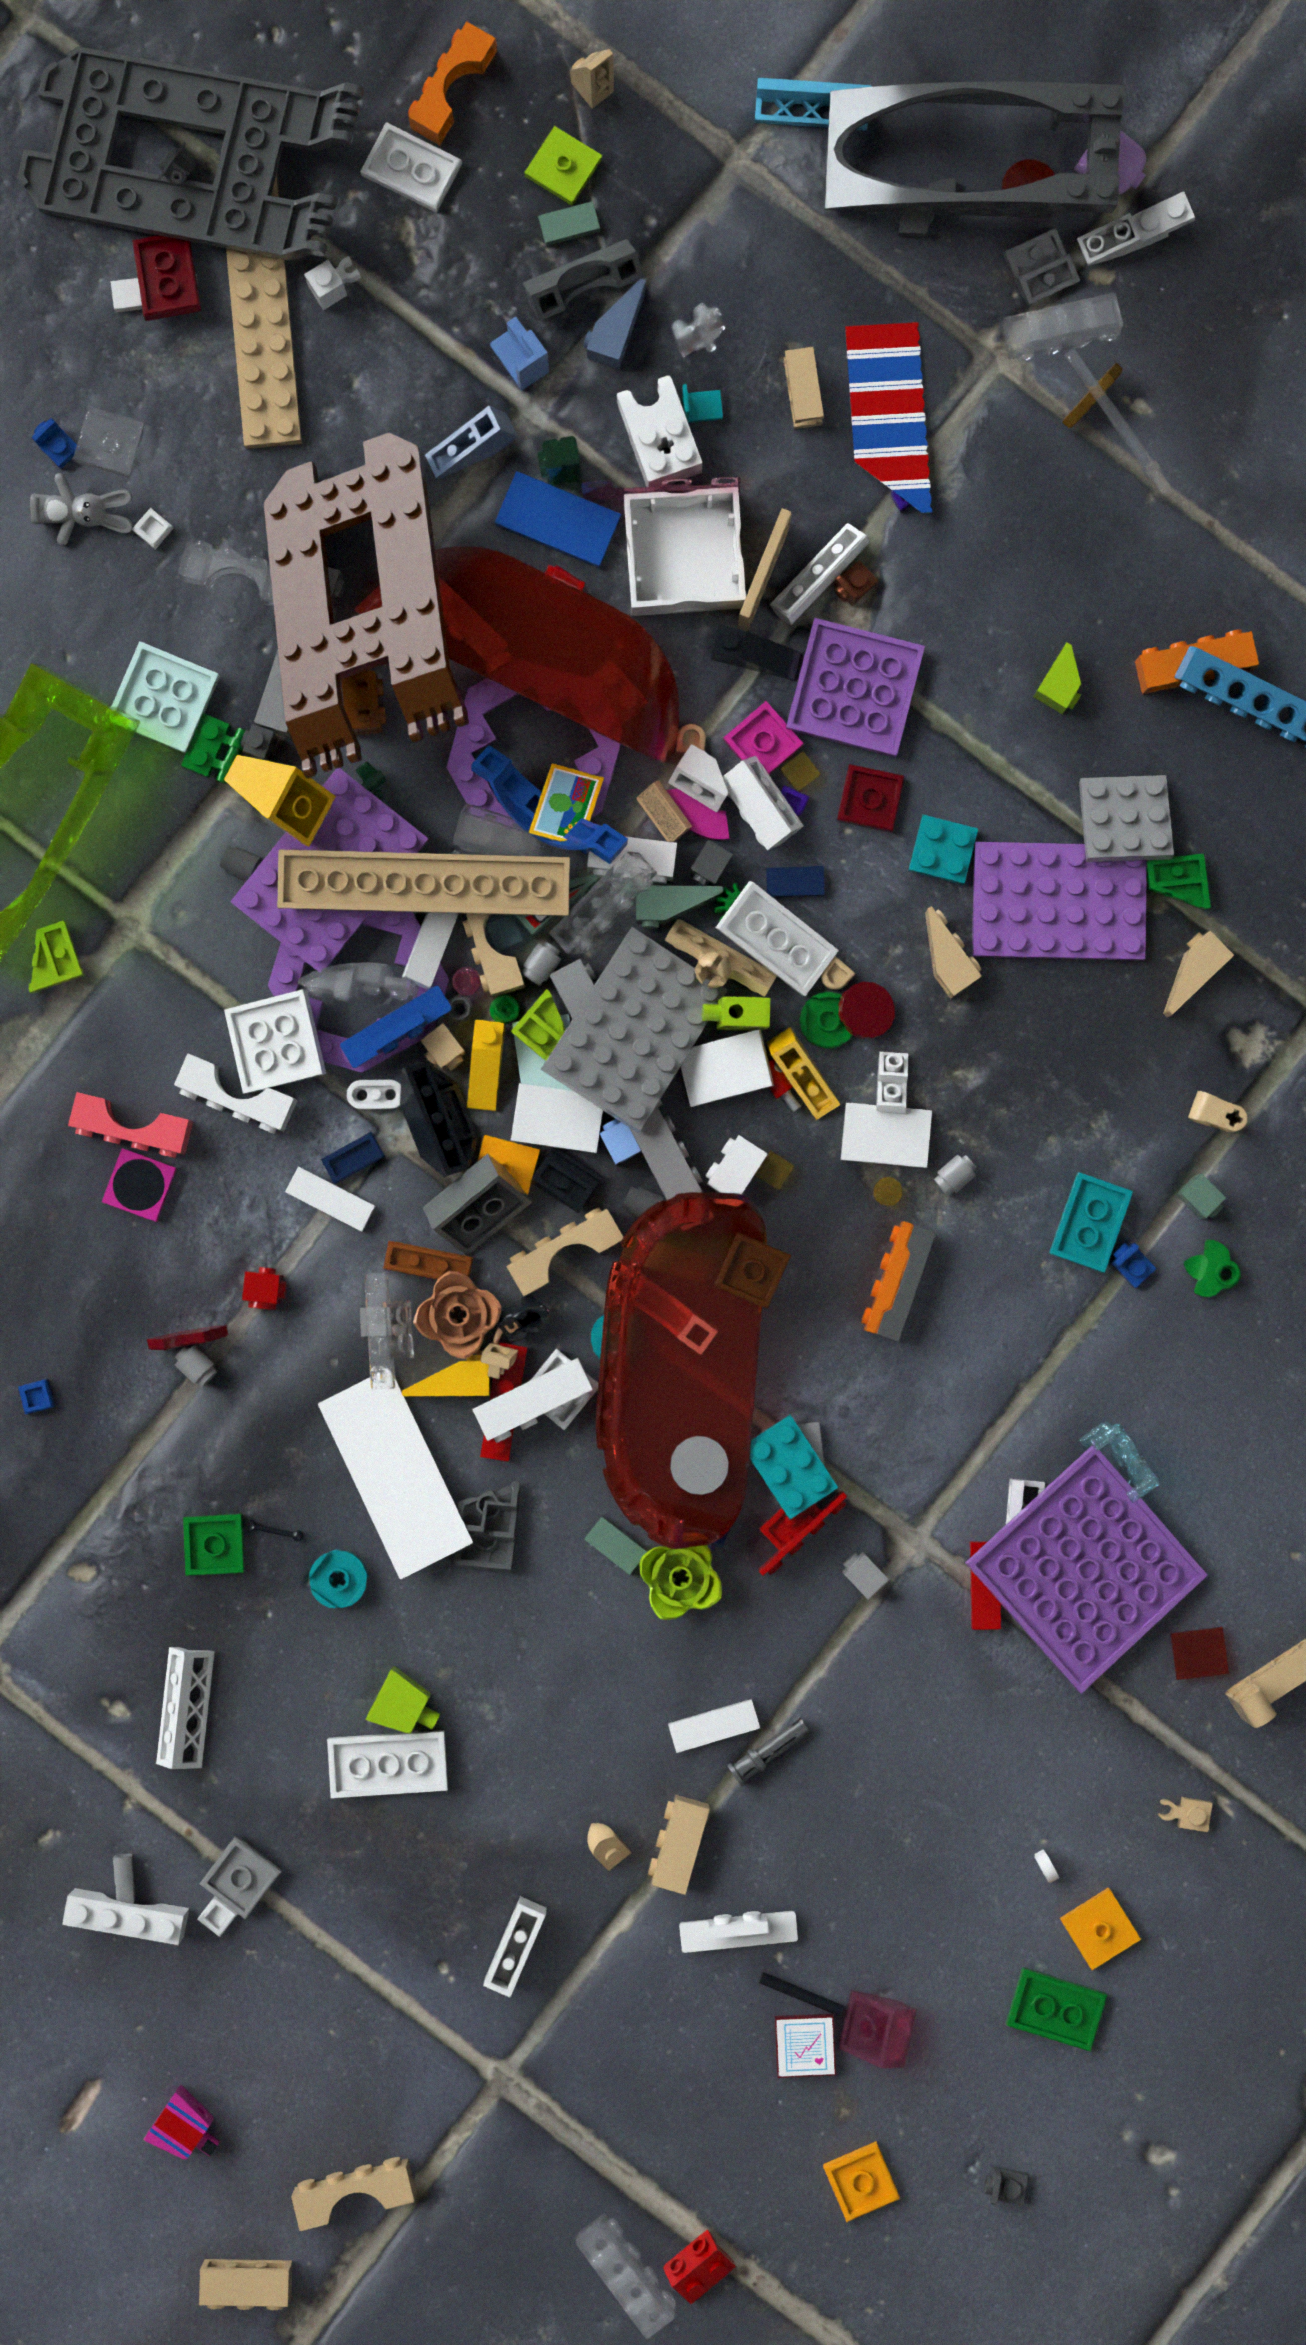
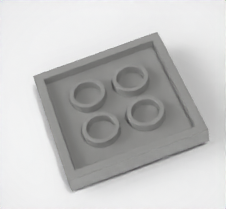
M1166 775L1080 779L1079 789L1086 862L1163 860L1173 858L1174 849Z

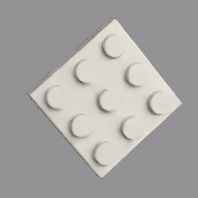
M307 989L224 1010L243 1094L326 1074Z

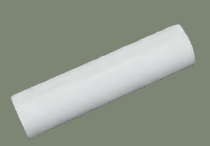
M847 523L772 601L770 606L776 615L788 625H792L870 543L867 535Z

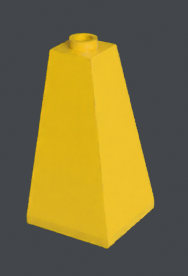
M241 755L236 756L224 778L231 787L264 817L308 847L311 845L336 797L312 778L307 779L304 773L297 767Z

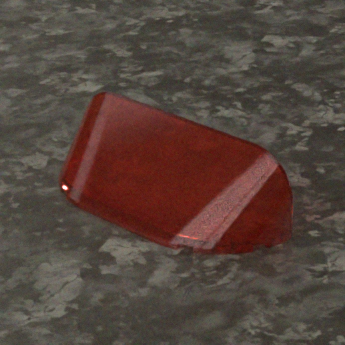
M453 546L435 550L450 660L632 750L662 763H669L679 732L680 700L678 687L670 663L663 650L641 624L617 608L502 552L470 546ZM380 584L354 608L356 612L363 614L382 607Z
M688 1192L676 1194L675 1197L666 1201L657 1202L637 1218L621 1241L624 1249L619 1261H613L607 1281L596 1408L598 1450H604L607 1465L602 1471L614 1500L633 1525H640L648 1533V1538L671 1549L708 1545L722 1538L735 1523L742 1509L747 1491L762 1306L714 1286L737 1231L767 1244L766 1228L759 1209L751 1199L739 1193ZM694 1436H705L717 1441L725 1450L729 1462L728 1474L723 1484L713 1492L703 1495L691 1494L680 1488L673 1479L670 1469L671 1456L676 1447L685 1439Z

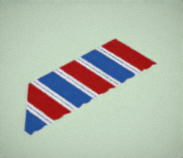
M919 322L845 326L855 463L921 513L933 512L930 507L932 498L929 493L931 488L928 479L930 470L927 466L929 457L926 452L928 443L925 438L927 429L924 425L926 416L923 411L925 402L922 398L924 389L921 384L923 375L920 371L922 362L919 357L921 352L918 343L920 335L917 330Z

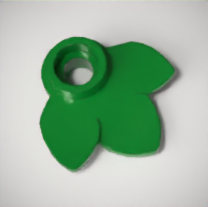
M1206 1239L1204 1255L1192 1256L1183 1263L1187 1273L1192 1278L1198 1280L1194 1293L1202 1297H1212L1219 1293L1222 1288H1232L1238 1284L1241 1278L1240 1268L1235 1262L1230 1260L1228 1248L1215 1240ZM1223 1269H1227L1230 1272V1277L1227 1280L1221 1277Z

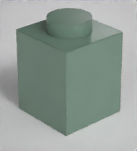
M1202 1173L1195 1175L1176 1194L1200 1219H1205L1208 1216L1211 1219L1214 1218L1223 1209L1224 1206L1221 1203L1226 1199Z

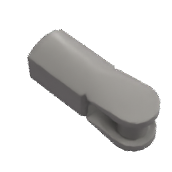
M133 1854L115 1855L113 1857L116 1900L134 1904L136 1893Z

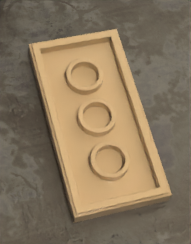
M783 508L780 511L740 611L738 629L749 631L788 534L792 517L791 511Z

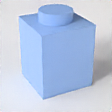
M617 1119L602 1126L604 1131L599 1134L615 1165L641 1153V1149L628 1126L622 1122L619 1123Z

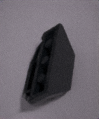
M429 1060L403 1068L400 1106L420 1157L443 1177L469 1169L478 1135L457 1082L443 1071L434 1067V1064Z

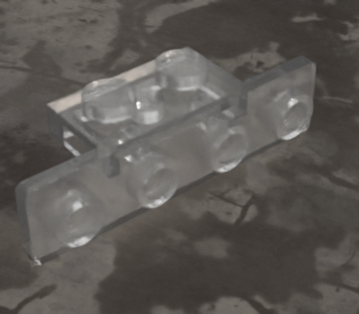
M387 1272L365 1274L364 1284L371 1389H394V1359L414 1358L411 1300L390 1301L389 1274Z

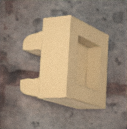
M490 1343L483 1350L481 1357L482 1363L489 1364L487 1376L499 1379L500 1374L503 1375L505 1369H509L515 1363L518 1350Z

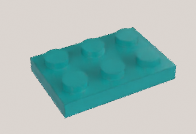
M1077 1172L1049 1254L1105 1273L1133 1191Z
M791 1414L742 1446L789 1519H792L838 1488Z

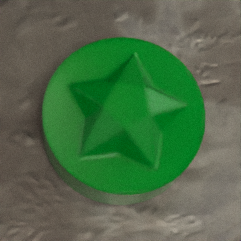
M500 995L490 1004L489 1011L495 1022L508 1025L519 1016L520 1007L513 997Z

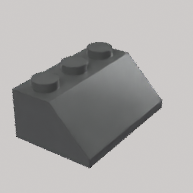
M486 1154L427 1203L423 1210L432 1229L468 1256L531 1204L532 1201L507 1169L492 1156Z

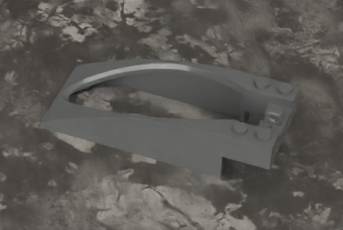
M990 81L903 84L830 91L825 210L1051 219L1055 211L1113 213L1118 206L1120 130L1125 85ZM920 102L1043 107L1051 111L1050 129L1056 131L1060 122L1089 123L1086 174L1059 173L1023 186L988 192H940L885 181L864 174L851 167L844 159L842 148L845 140L859 127L885 114Z

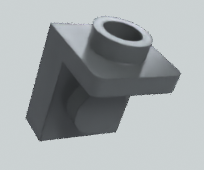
M992 2166L991 2176L986 2175L984 2183V2193L987 2194L990 2204L997 2205V2201L1023 2205L1028 2174L1026 2172Z

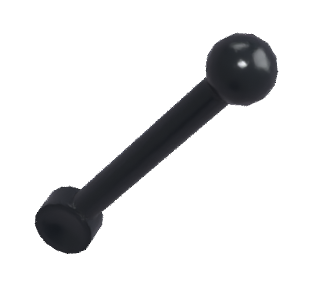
M248 1520L244 1524V1528L248 1532L254 1530L291 1537L296 1542L301 1541L304 1537L303 1532L300 1530L291 1532L258 1525L253 1520Z

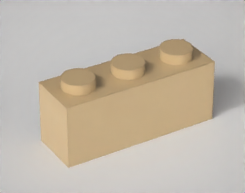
M675 1795L674 1802L668 1801L664 1818L668 1819L666 1830L660 1829L656 1842V1847L660 1848L658 1858L651 1859L648 1875L652 1876L653 1886L686 1894L710 1810L709 1804Z
M205 2259L200 2268L199 2305H207L209 2309L237 2306L240 2310H249L254 2308V2306H266L268 2310H280L288 2307L292 2297V2260Z

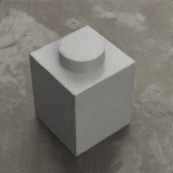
M864 1552L859 1556L857 1553H854L843 1564L846 1567L842 1571L843 1574L867 1599H870L889 1580Z

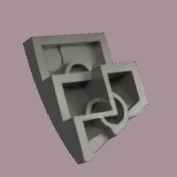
M519 1481L512 1482L510 1486L496 1491L484 1492L479 1497H470L459 1501L458 1512L473 1543L455 1552L453 1563L455 1568L512 1573L521 1483Z

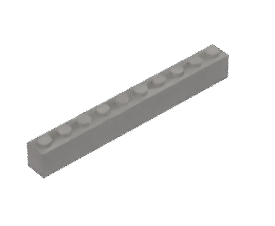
M581 959L549 974L572 1019L593 988L592 980L596 978L589 963L583 965ZM659 1100L641 1131L637 1133L631 1128L630 1130L682 1231L713 1216L714 1213L711 1209L716 1206L709 1192L703 1194L698 1184L703 1181L695 1166L689 1168L685 1160L689 1154L682 1141L676 1143L672 1132L676 1131L668 1115L663 1118L658 1108L662 1106V1102Z

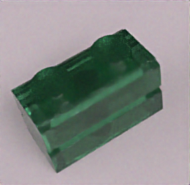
M568 436L560 438V441H557V439L543 441V451L537 452L541 478L547 477L548 484L552 486L563 484L564 481L567 483L580 481L581 467L576 438Z

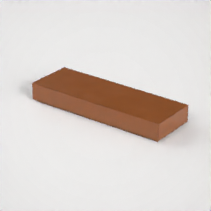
M388 1241L383 1269L437 1280L448 1271H456L470 1278L474 1257Z

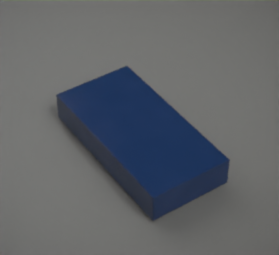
M824 866L766 868L767 893L773 898L824 896Z
M369 1132L325 1156L321 1161L336 1185L386 1156L373 1133Z

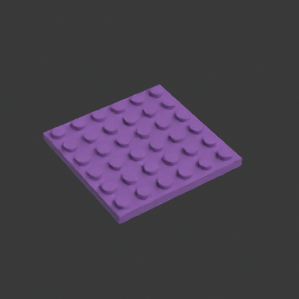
M1094 1445L1088 1448L965 1562L1081 1694L1207 1576L1206 1572Z

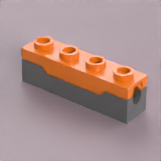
M902 1221L900 1226L894 1225L889 1239L890 1242H893L890 1254L885 1252L880 1265V1269L884 1270L881 1281L875 1280L870 1296L875 1297L872 1307H866L861 1323L865 1324L864 1331L899 1342L936 1232Z

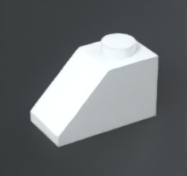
M691 744L668 783L713 811L718 812L728 794L715 758Z

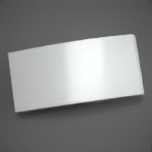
M879 1052L876 1111L905 1113L908 1053Z

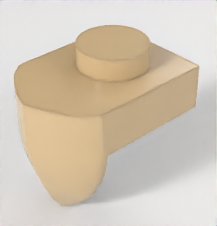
M591 1823L587 1838L589 1849L593 1856L609 1871L631 1854V1851L609 1826Z

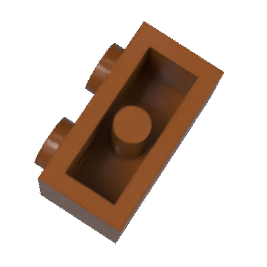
M375 670L364 671L341 679L343 705L355 735L383 733L382 724H387L386 708L380 707V696H384L383 679H378Z

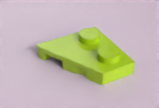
M63 920L37 929L35 938L36 950L32 959V979L28 988L30 993L33 994L85 976L66 921Z
M546 989L511 1030L512 1034L544 1061L547 1060L566 1030L550 991Z

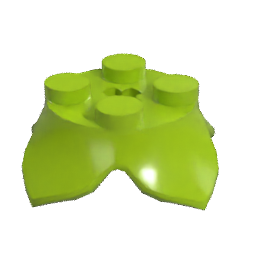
M684 1537L670 1546L654 1547L640 1558V1575L650 1588L649 1600L651 1607L662 1620L682 1617L691 1608L701 1610L710 1608L721 1599V1580L711 1566V1550L701 1538ZM681 1569L685 1570V1576L689 1577L688 1581H681L680 1584H676L674 1582L676 1577L672 1576L673 1573L680 1572Z

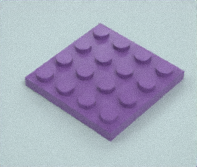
M814 618L786 729L896 758L925 646Z

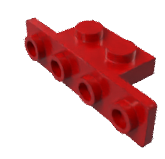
M841 1490L821 1510L816 1504H813L792 1519L788 1518L781 1507L759 1528L778 1549L758 1569L759 1573L762 1576L767 1572L770 1575L774 1574L783 1565L780 1560L788 1552L791 1555L795 1554L804 1545L802 1539L809 1532L815 1535L825 1525L823 1519L828 1514L836 1515L847 1504L844 1501L847 1495Z

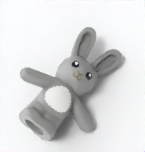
M57 473L54 479L61 496L34 493L30 497L31 523H62L57 537V542L61 546L68 543L75 522L85 527L102 525L121 533L131 532L133 528V523L127 517L106 513V508L123 506L132 500V494L128 490L121 489L101 496L86 493L74 498L65 475Z

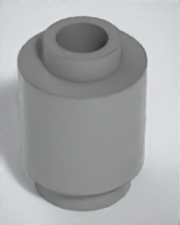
M545 942L543 946L538 943L522 965L524 969L521 974L540 986L543 981L546 982L548 980L549 974L553 973L560 963L561 958L557 956L560 951L548 942Z
M956 1155L937 1172L938 1176L933 1180L949 1197L952 1193L957 1194L976 1177L974 1170L977 1167L966 1155L962 1158Z
M186 1345L175 1356L178 1360L175 1367L194 1385L198 1384L201 1388L218 1372L214 1368L215 1363L196 1345L191 1348Z

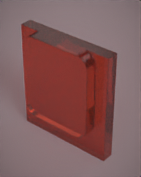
M1223 1627L1170 1633L1176 1680L1229 1674Z

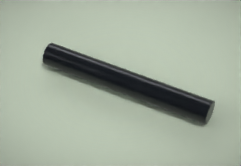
M762 1972L759 1979V1984L839 2017L843 2012L844 2005Z

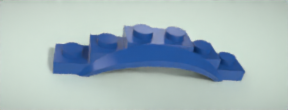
M488 745L471 764V771L490 783L495 796L505 811L522 829L529 832L542 792L512 765L511 759ZM583 818L564 836L567 839L566 841H556L529 833L538 840L557 848L580 850L584 854L591 851L608 864H611L628 844V838L604 823L603 826H600Z

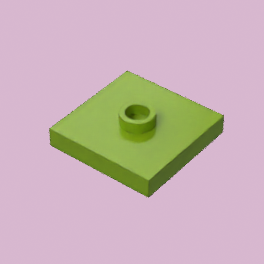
M554 126L524 174L529 180L573 206L602 161V155Z

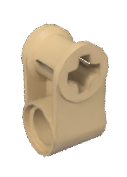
M1197 1091L1188 1115V1119L1230 1133L1242 1129L1246 1125L1248 1118L1247 1113L1242 1107L1202 1091ZM1234 1112L1238 1123L1230 1126V1120L1226 1118V1115Z

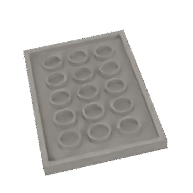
M631 927L541 1070L638 1133L708 1021H702V1005L718 1004V1000L724 997L727 989L723 986L708 988L707 986L711 980L707 978L701 984L696 977L694 967Z

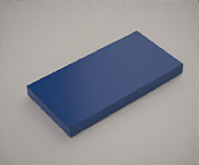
M516 471L494 523L497 527L600 569L621 519V514Z

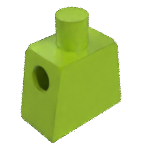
M722 997L718 1000V1004L702 1005V1021L717 1022V1029L751 1032L759 1029L762 1032L770 1027L771 998ZM729 1009L736 1013V1018L730 1016Z
M393 1666L365 1720L411 1734L417 1722L433 1730L440 1713L425 1706L431 1693L400 1669Z

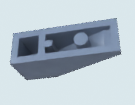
M640 278L595 323L593 332H587L583 346L587 349V359L620 370L646 292V280Z
M488 406L430 450L425 456L436 479H441L497 454L517 439L518 435L506 413Z

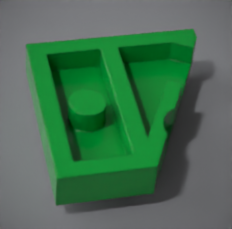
M1204 854L1146 861L1148 890L1202 910H1209L1211 908Z

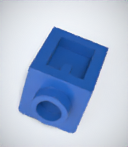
M52 418L47 422L43 421L34 430L33 441L60 469L81 451L80 447Z
M1124 1243L1113 1253L1115 1259L1110 1263L1133 1288H1136L1156 1270V1267L1138 1249L1139 1246L1136 1243H1131L1129 1246Z

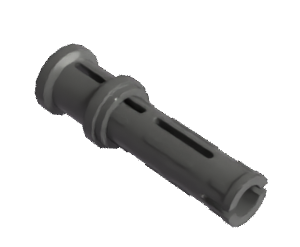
M799 1717L756 1750L750 1748L747 1750V1755L736 1763H729L727 1766L743 1787L747 1779L758 1771H765L767 1763L811 1732Z

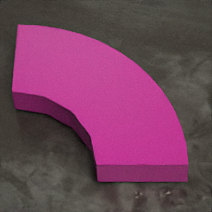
M678 788L666 790L692 825L689 829L690 831L705 839L729 841L726 811L718 810V812H715Z

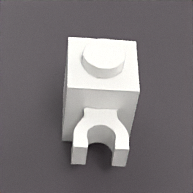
M349 256L342 259L336 269H334L329 260H326L304 274L309 289L323 310L347 296L345 283H352L361 278L357 269L352 273L345 272V269L352 265Z

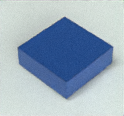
M48 1379L18 1386L25 1414L55 1407Z

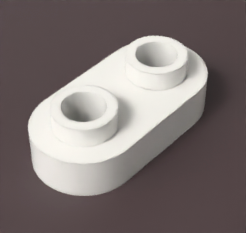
M358 1080L348 1087L347 1100L354 1108L360 1110L395 1109L400 1106L401 1084L395 1080ZM361 1090L367 1092V1098L363 1101L357 1098V1093ZM388 1090L396 1092V1097L393 1100H387L386 1092Z

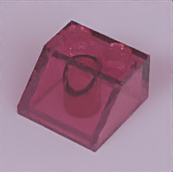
M851 1990L838 2048L882 2069L904 2068L917 2009L894 1999Z

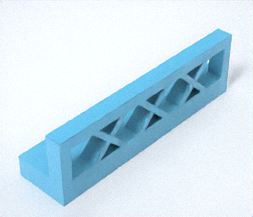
M758 78L755 123L828 128L829 119L821 118L816 111L822 106H829L830 91L871 87V85ZM762 101L774 102L779 110L773 115L761 114ZM794 104H802L807 112L802 117H794L788 109ZM868 123L859 127L857 130L867 131Z

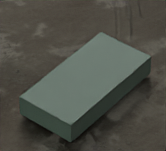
M593 201L538 216L546 246L600 232Z
M601 1516L584 1538V1540L629 1575L639 1564L640 1558L647 1552L603 1516Z

